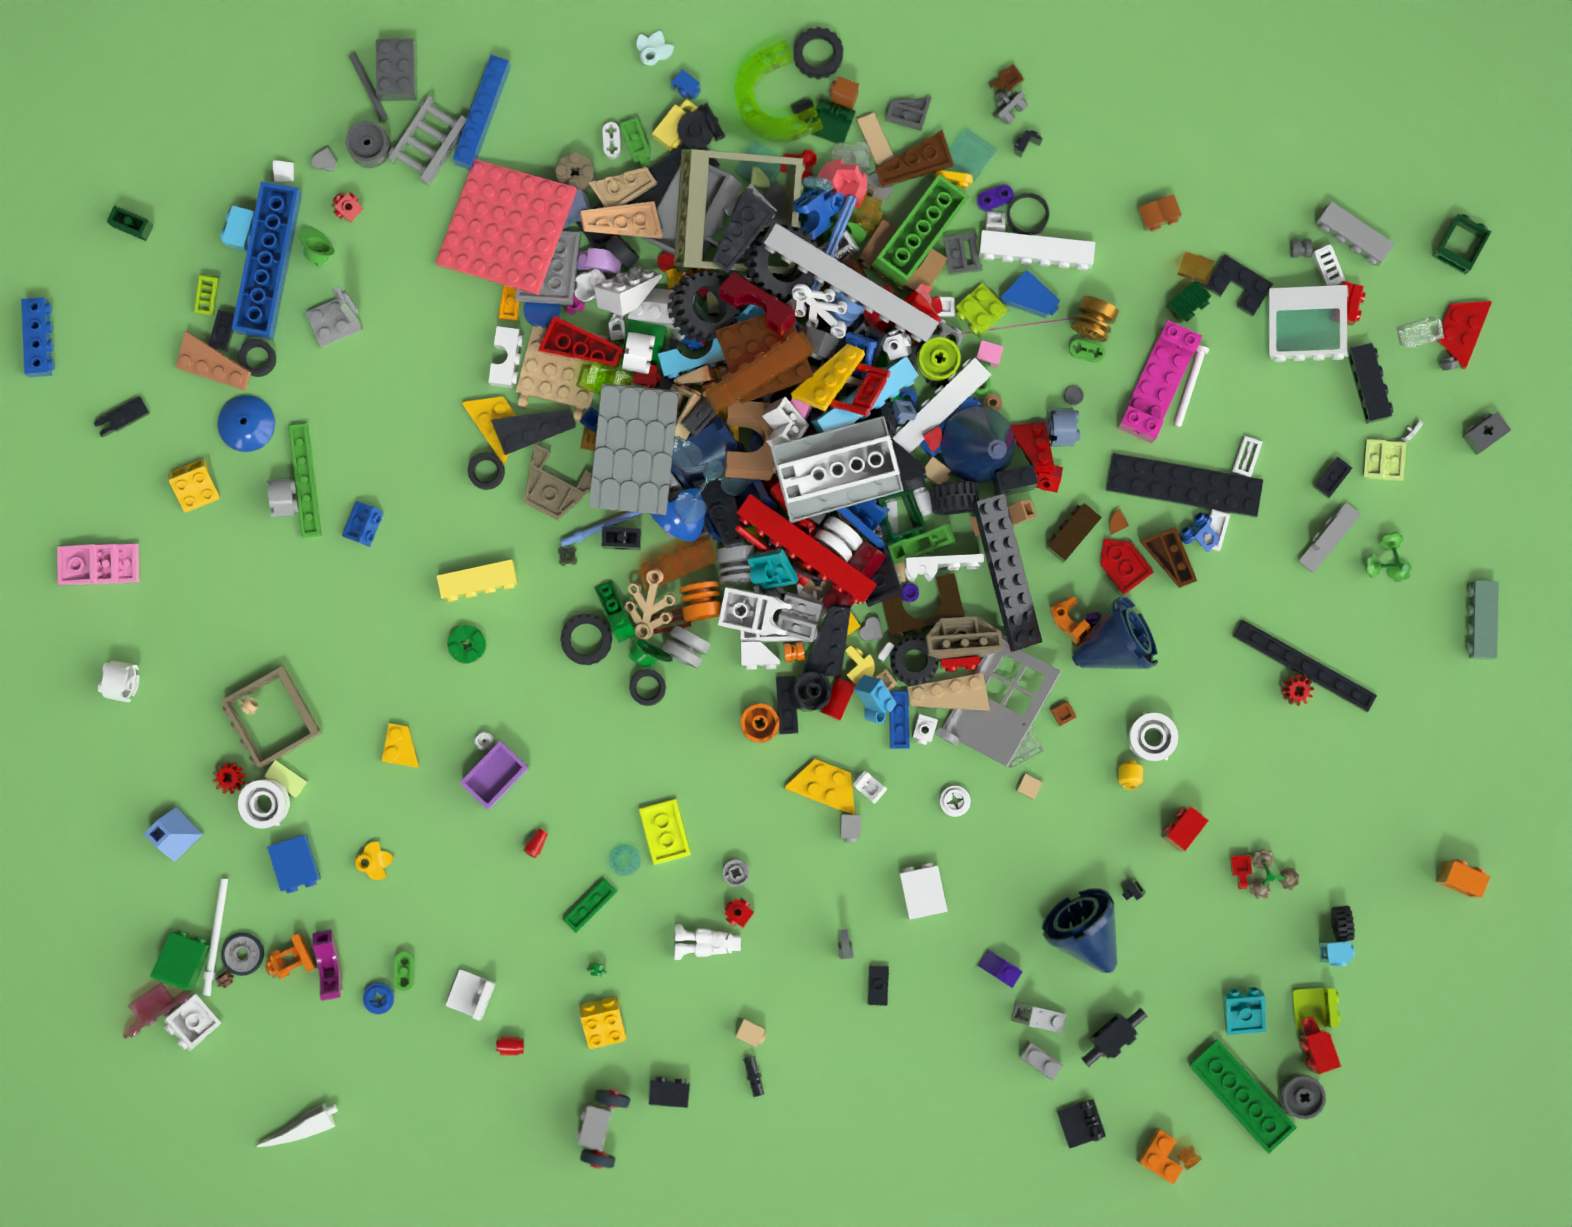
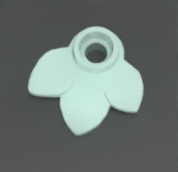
M661 31L655 32L649 38L640 34L636 42L637 48L641 52V61L647 66L655 65L658 60H666L674 50L673 45L665 44ZM651 54L653 58L649 60L646 58L647 55Z

